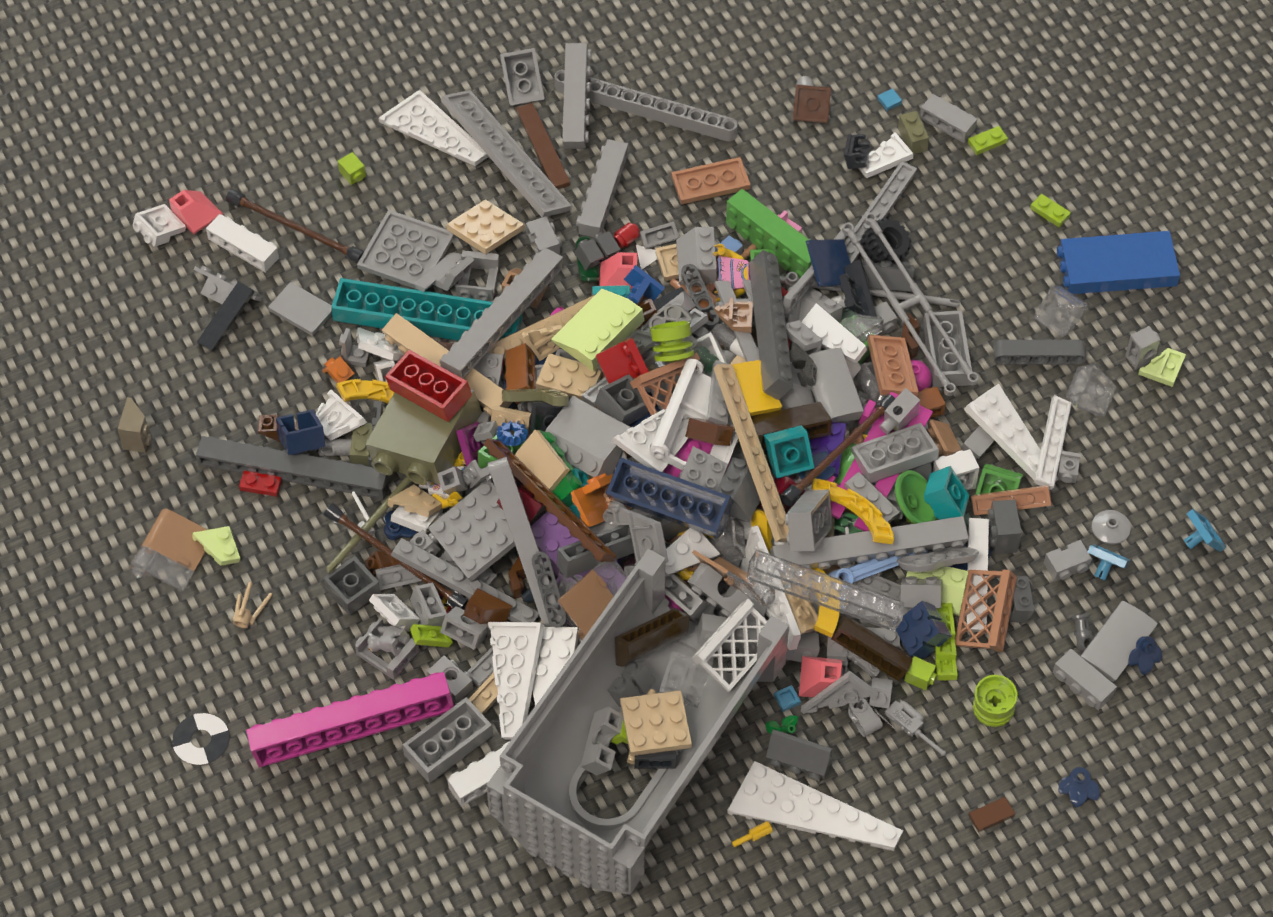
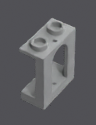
M462 251V260L471 256L474 262L468 273L456 284V296L493 301L500 266L499 254L488 253L485 255L482 252ZM471 268L489 270L486 287L468 286Z
M380 617L377 622H373L367 633L381 637L382 634L378 632L377 628L379 626L386 627L383 624V619ZM367 633L361 636L355 644L356 653L359 657L393 680L397 678L419 652L418 645L415 644L412 638L406 645L402 642L398 643L396 646L401 648V652L388 664L368 650Z

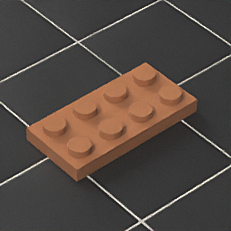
M740 157L671 172V178L681 205L735 193L740 189L748 190L751 187Z
M869 335L867 342L880 395H887L891 392L899 395L907 388L917 397L919 392L905 338Z

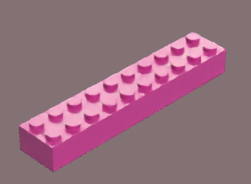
M436 672L428 677L415 678L404 684H394L387 689L374 690L363 696L357 695L349 700L336 701L325 707H315L308 712L295 713L291 717L274 719L267 724H257L250 729H246L251 752L260 768L438 716L454 707L444 672Z

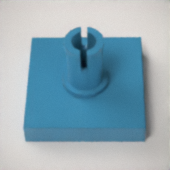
M1193 509L1187 513V516L1197 529V531L1184 539V542H1187L1186 545L1191 550L1203 540L1207 545L1219 552L1226 548L1205 516Z
M1095 544L1090 545L1087 552L1101 559L1094 576L1100 577L1103 580H1106L1112 564L1126 568L1130 563V559Z

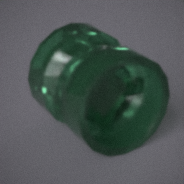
M700 347L696 351L700 357L698 361L703 364V371L710 373L712 372L713 363L716 360L719 361V359L714 354H710V350L706 347Z

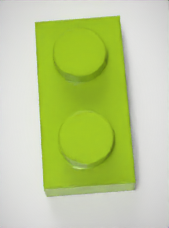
M1000 126L968 138V144L976 155L1008 142V137Z
M1043 194L1030 206L1031 210L1059 228L1071 214L1070 211Z
M413 624L410 628L416 645L450 647L453 643L451 637L440 632L442 626Z

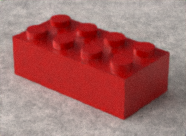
M410 349L385 375L391 391L447 422L452 419L472 396L468 381Z

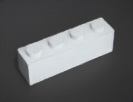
M219 214L206 228L209 240L265 273L279 259L278 248L274 243L267 242L260 235L248 231L245 226L236 224L229 217Z
M509 742L505 743L501 749L489 752L482 760L472 762L463 771L455 772L450 776L448 787L461 807L487 792L486 785L499 768V756Z

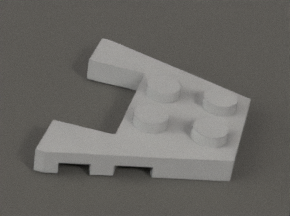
M620 506L612 508L615 526L629 525L637 563L647 549L665 557V564L669 562L661 522ZM637 564L624 566L626 579Z

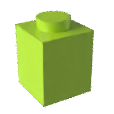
M353 152L338 160L339 172L350 185L360 182L366 177L364 164Z
M914 656L910 668L905 674L904 681L927 690L929 684L933 685L936 680V665Z

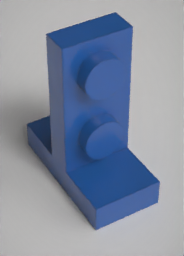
M637 265L624 278V281L632 286L631 292L626 298L635 304L639 302L642 295L654 301L665 288Z

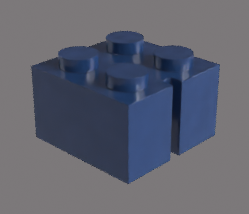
M313 409L296 413L298 430L296 431L293 414L276 418L278 438L282 445H284L288 455H297L304 451L318 450L321 447H325L323 425Z
M924 601L919 602L892 624L909 655L922 660L936 650L934 646L939 647L952 637L945 623L940 621L942 618L935 605Z

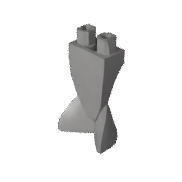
M685 290L657 311L649 321V330L654 325L675 321H691L693 319L689 311L696 304Z

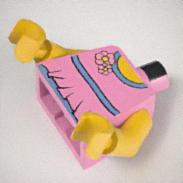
M716 244L714 247H717L718 252H713V255L721 256L717 259V281H729L737 299L745 293L742 281L751 280L748 261L744 260L736 252L725 248L723 244Z

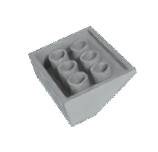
M572 396L568 401V406L563 407L545 432H550L555 436L556 443L563 450L564 457L568 463L595 477L604 473L607 476L613 473L622 449L614 444L612 439L617 435L623 434L631 427L581 399Z

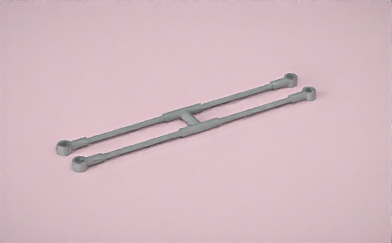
M874 213L866 214L865 223L871 226L875 234L880 237L915 297L901 303L890 292L860 245V240L853 231V224L845 223L842 229L843 234L850 238L853 245H856L887 294V298L902 322L906 324L936 371L937 377L944 387V394L947 396L954 395L956 386L950 383L945 374L941 372L904 309L920 303L925 312L929 314L960 362V367L967 376V383L969 385H976L979 379L978 374L973 372L967 362L963 360L941 326L927 299L917 284L913 282L884 237L883 231L876 221V215Z

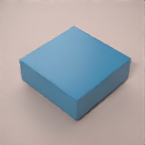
M893 88L878 95L877 98L886 111L902 104V99Z
M792 685L774 692V698L782 712L801 705V700Z

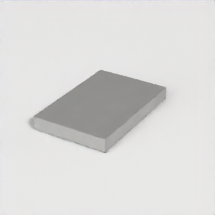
M292 282L268 306L270 312L311 336H314L332 315V305Z

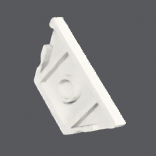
M358 327L356 336H358L357 343L359 349L392 361L400 360L405 355L398 349L399 346L389 344L384 339L385 335L383 333H373Z
M332 390L327 393L329 399L326 404L321 403L316 413V416L323 425L324 435L330 441L367 423L358 412Z

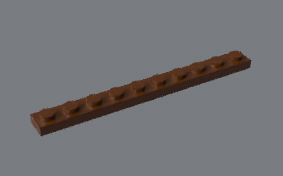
M486 439L483 445L489 450V454L498 459L507 457L514 478L520 480L523 483V487L535 495L534 498L538 502L543 503L546 506V510L550 514L555 515L558 518L557 521L570 530L569 533L573 537L578 538L582 542L581 545L585 549L590 550L597 561L603 563L604 561L613 562L617 556L500 440Z

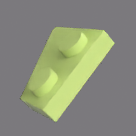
M1167 348L1160 356L1152 359L1150 364L1141 367L1138 375L1173 387L1186 354Z
M229 526L193 532V540L195 542L198 540L204 546V550L213 556L220 566L240 561Z

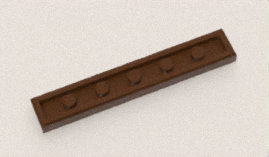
M529 103L516 107V112L547 178L557 189L570 186L569 178L534 104Z

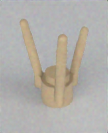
M249 582L242 605V595L238 594L235 614L232 619L233 624L240 628H247L248 625H253L257 616L272 597V593L268 594L253 616H251V611L246 609L252 583Z

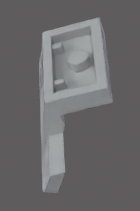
M449 253L415 282V288L425 292L431 285H435L448 291L468 273L474 259L468 256L462 260V254Z

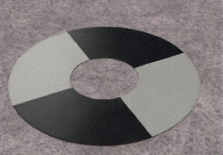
M194 714L184 719L176 727L172 739L173 748L176 754L187 763L196 765L207 764L218 759L224 753L229 743V731L226 724L212 714ZM198 730L209 732L211 735L210 743L203 748L193 746L191 736L194 732Z

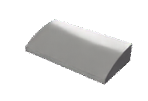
M827 349L804 356L802 362L816 402H821L831 417L832 422L859 420L864 410L842 349Z
M921 423L851 447L860 471L870 483L938 460L939 453L938 447Z
M1121 601L1081 654V657L1108 680L1114 682L1128 665L1129 655L1136 648L1137 640L1142 636H1149L1158 623L1135 606Z

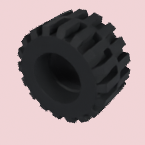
M886 218L879 219L877 223L882 229L884 237L899 260H903L909 254L912 246L909 244L912 242L911 238L908 237L909 232L905 231L904 225L901 226L897 220L894 222L892 218L888 220ZM870 226L861 237L863 239L861 245L869 259L873 260V263L890 261L892 264H896L880 237L875 234Z

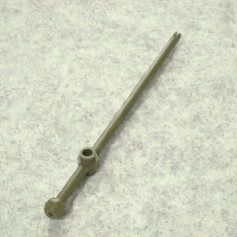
M407 476L361 527L362 530L364 529L367 533L388 510V499L405 490L412 481ZM357 533L326 567L328 573H332L359 543L362 539L361 536L357 535Z

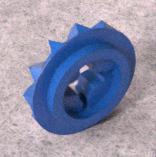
M511 420L509 423L503 422L502 426L497 429L498 440L507 446L520 445L528 436L525 424H520L519 421L512 423ZM511 430H514V436L510 433Z

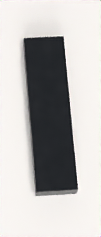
M238 281L197 340V343L214 352L254 294V290Z

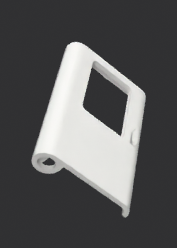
M688 359L685 362L650 447V453L655 458L661 459L682 471L686 461L671 455L669 452L683 416L707 420L711 377L702 373L704 366L696 359ZM728 414L727 425L734 427L731 416ZM735 428L730 446L713 444L710 455L727 464L738 440Z

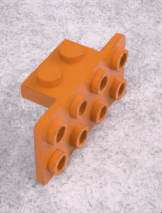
M604 473L587 480L588 485L571 492L572 502L578 508L581 514L580 518L588 528L605 522L603 513L608 509V504L605 502L604 489L610 484L613 474L607 476Z

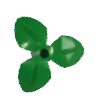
M790 715L783 718L781 727L776 721H768L765 724L766 731L769 734H772L773 729L786 734L793 733L796 730L795 726L798 716Z

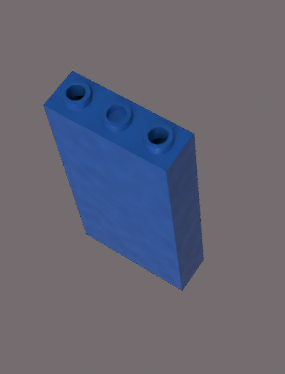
M1170 231L1061 239L1060 246L1057 247V257L1061 258L1060 271L1061 273L1064 272L1063 286L1064 288L1067 287L1068 295L1177 286L1180 273Z

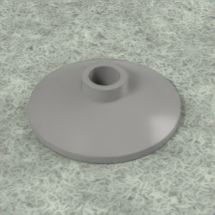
M1104 510L1094 517L1092 531L1101 542L1114 545L1122 543L1128 538L1131 525L1127 517L1115 510Z

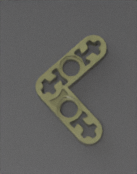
M556 389L502 390V401H543L553 406H568L569 395Z

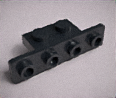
M857 260L844 267L845 274L839 276L841 281L840 288L845 296V306L857 314L860 327L866 330L878 324L879 321L862 261Z

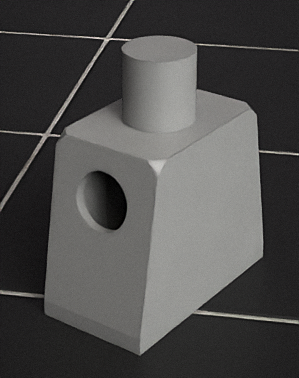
M905 388L885 410L884 422L879 426L885 434H888L892 429L895 431L903 429L919 414L920 399Z

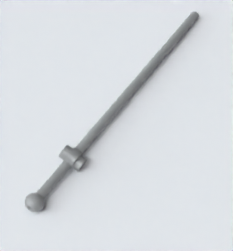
M789 272L785 277L780 276V283L784 284L787 290L799 280L795 272ZM817 281L811 286L812 288L842 292L840 286L818 287ZM869 288L871 296L887 298L884 290ZM890 291L896 299L908 300L915 297L914 294ZM925 296L930 304L952 307L960 306L959 300Z

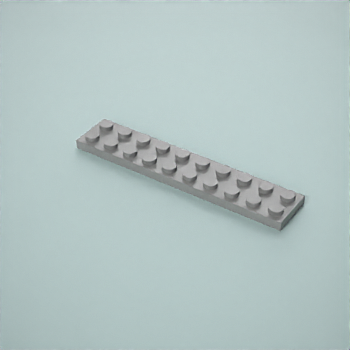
M471 90L442 97L441 102L541 217L570 211L572 205Z

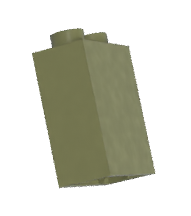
M471 389L472 396L449 422L394 392L366 442L373 468L384 475H392L393 472L405 474L408 479L419 485H426L428 481L440 484L437 473L452 468L461 452L456 431L477 422L482 413L474 390Z

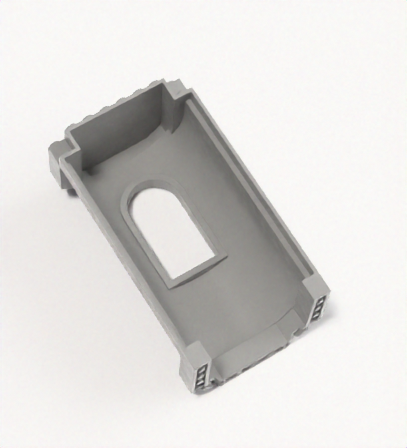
M647 549L499 756L500 766L486 785L490 814L503 825L508 833L531 856L542 858L548 866L559 868L564 875L576 878L586 888L591 887L595 890L631 894L644 875V851L648 842L756 682H773L785 665L789 625L771 615L759 633L756 662L730 691H727L699 663L696 664L691 659L703 646L698 644V625L689 621V631L686 636L635 660L634 662L645 664L656 680L650 688L656 691L655 694L681 690L692 746L691 748L676 750V768L658 769L638 800L627 813L612 819H602L589 814L580 805L577 793L579 787L590 773L580 766L594 712L606 707H610L622 714L621 707L616 704L607 691L615 679L622 677L621 673L627 666L620 667L616 665L615 637L671 610L668 607L669 602L665 598L666 558L650 549ZM722 648V654H731V650ZM735 651V654H745V652ZM711 657L707 661L712 668H719L718 657ZM722 657L723 668H732L731 657ZM736 657V668H744L745 657ZM723 671V679L728 684L733 680L732 671ZM639 687L637 688L641 695H647V693L643 694Z

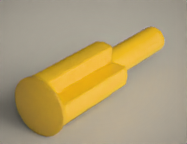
M766 821L750 829L749 834L732 842L733 847H737L751 839L755 841L772 833L773 830L770 823Z

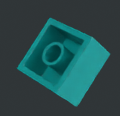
M802 425L764 435L771 472L776 478L814 469L808 433Z
M948 466L930 473L924 499L933 509L935 517L942 520L964 517L969 493L952 467Z

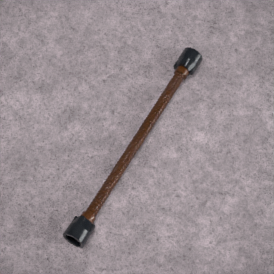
M230 189L226 195V202L237 207H247L293 230L301 232L346 255V259L355 263L359 262L364 253V250L353 245L351 247L344 246L245 198L246 195L239 191Z
M887 394L878 403V407L871 416L857 427L802 481L796 485L792 484L780 495L782 502L787 506H792L801 497L803 489L866 431L869 426L880 416H883L885 410L895 398Z
M334 503L327 507L323 514L326 518L335 524L339 522L341 525L347 526L351 531L353 530L365 541L371 543V545L389 556V558L393 559V561L407 569V571L424 583H433L437 592H440L442 596L444 595V598L448 600L447 604L452 608L457 606L464 609L468 603L466 597L457 591L453 593L451 590L445 589V587L431 579V577L392 557V550L386 547V545L384 546L382 542L380 543L378 539L376 540L368 532L366 533L364 529L362 530L350 519L348 520V517L344 515L345 511Z

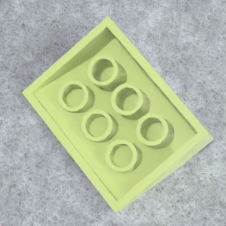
M601 289L551 341L594 372L598 368L596 366L598 364L596 354L624 341L644 322L643 309L628 298Z

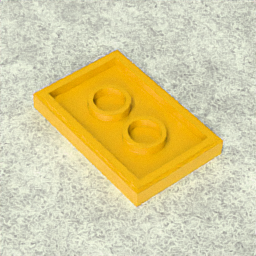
M760 360L731 364L750 416L781 410L782 405L780 401L763 392Z

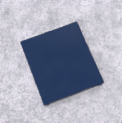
M844 239L807 240L806 245L818 287L840 286L839 276L845 274L844 267L851 264Z

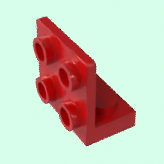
M633 338L624 340L596 354V359L608 384L628 374L635 379L649 372Z

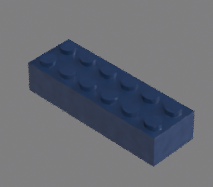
M621 457L606 491V495L610 500L621 502L629 507L716 538H720L734 503L729 495Z

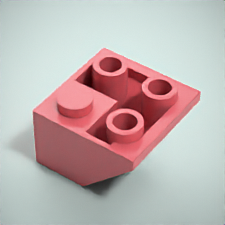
M183 190L169 199L171 211L193 234L208 226L219 214L223 215L201 191Z
M617 253L601 262L600 286L630 285L624 281V278L637 265V253Z
M802 656L799 696L814 697L841 677L843 660Z

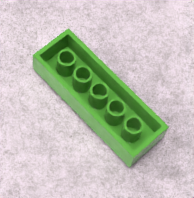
M740 189L727 201L726 223L728 227L740 233L744 239L753 243L757 249H768L769 253L777 257L778 263L784 270L797 273L800 279L812 265L806 241L809 239L743 189Z

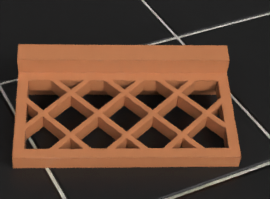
M697 352L694 353L695 355L684 360L674 361L642 374L630 382L633 389H638L651 416L657 413L655 404L663 407L664 410L667 408L672 396V387H676L677 384L674 382L675 375L680 376L688 359L700 360ZM661 381L669 384L667 391L660 388ZM646 387L654 390L653 397L647 394ZM658 392L666 396L665 402L657 399Z
M968 570L955 646L993 649L996 652H1003L1017 576L1011 570H1002V572ZM974 575L983 578V581L977 586L972 584ZM994 577H1000L999 584L993 588L989 581ZM987 584L991 590L982 597L978 590ZM976 593L980 599L971 606L969 598ZM994 594L997 597L996 602L989 607L985 600ZM984 603L987 610L978 615L974 609ZM973 612L976 618L967 624L965 621L966 616ZM991 613L993 616L992 622L986 626L982 619ZM980 622L984 628L977 634H974L971 628ZM969 630L973 637L967 642L961 641L962 635ZM987 632L989 634L988 643H981L978 638Z

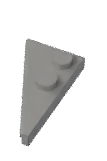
M849 671L802 705L801 712L803 714L817 712L820 707L829 706L832 709L850 703H859V699L870 696L871 699H876L878 691Z

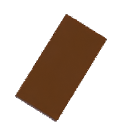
M1003 797L969 812L968 816L979 833L1014 817L1015 812L1006 797Z

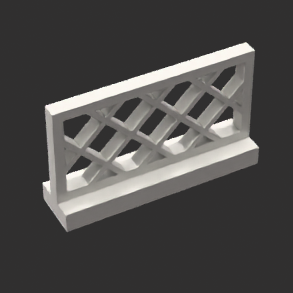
M749 599L738 605L691 658L696 664L699 663L727 691H730L756 662L757 653L749 654L748 643H757L758 646L759 633L767 623V620L752 607L754 604ZM750 613L756 618V626H747V616ZM736 629H743L744 640L734 639V631ZM747 629H757V640H748ZM723 643H731V654H722L721 645ZM735 643H744L745 654H735ZM711 657H718L719 668H712L707 661ZM722 657H731L732 668H723ZM736 657H745L744 668H736ZM723 671H732L733 680L730 684L723 679Z

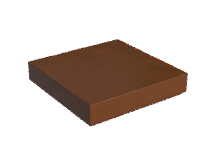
M796 85L793 120L828 123L831 87Z

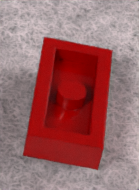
M244 470L239 489L240 491L277 497L282 478L280 476Z

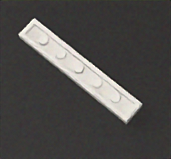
M1056 395L1051 400L1034 479L1035 484L1039 486L1049 485L1050 490L1055 485L1071 408V402Z
M969 518L968 547L978 550L979 554L976 560L967 563V571L969 569L988 571L989 519ZM974 575L972 584L977 586L983 581V578ZM987 584L978 590L982 597L987 594ZM976 593L969 598L971 606L980 599ZM982 603L974 610L980 615L987 610V607ZM973 612L966 616L967 624L976 618ZM985 616L982 621L987 626V616ZM978 622L971 630L979 632L984 627Z

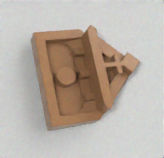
M731 297L728 303L714 308L716 314L731 330L752 332L753 302L734 301V298Z

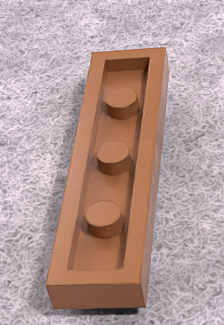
M1049 485L972 495L974 516L988 514L992 501L1015 499L1017 510L1051 506Z

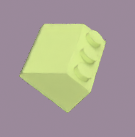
M940 567L926 572L907 571L906 577L915 576L917 579L937 577V579H942V603H952L953 615L959 616L968 571L951 567Z

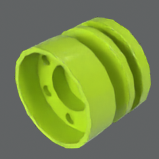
M689 321L668 322L650 327L652 341L661 342V344L653 347L654 352H660L654 355L655 361L674 362L695 355L694 349L688 348L693 346V342L683 339L692 335Z
M990 675L980 680L976 686L973 711L975 717L986 726H1003L1013 717L1018 693L1010 679L1001 675Z

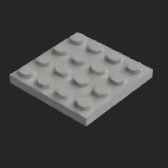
M388 210L357 263V268L416 289L415 282L443 259L455 235L441 227Z
M484 481L428 527L471 582L516 546L504 511L496 503L499 496L495 485L491 481Z

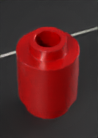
M627 223L614 233L613 238L620 248L627 247L639 238L640 230L636 224Z

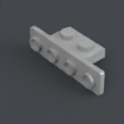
M202 265L201 268L194 267L195 271L208 277L200 294L223 304L237 282L232 281L230 283L226 281L228 277L217 273V275L212 274V269ZM254 291L251 298L261 302L262 298L257 296L258 292Z

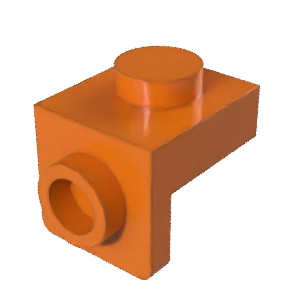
M341 356L336 359L330 358L324 363L326 367L322 370L323 373L328 372L336 383L346 381L354 374Z

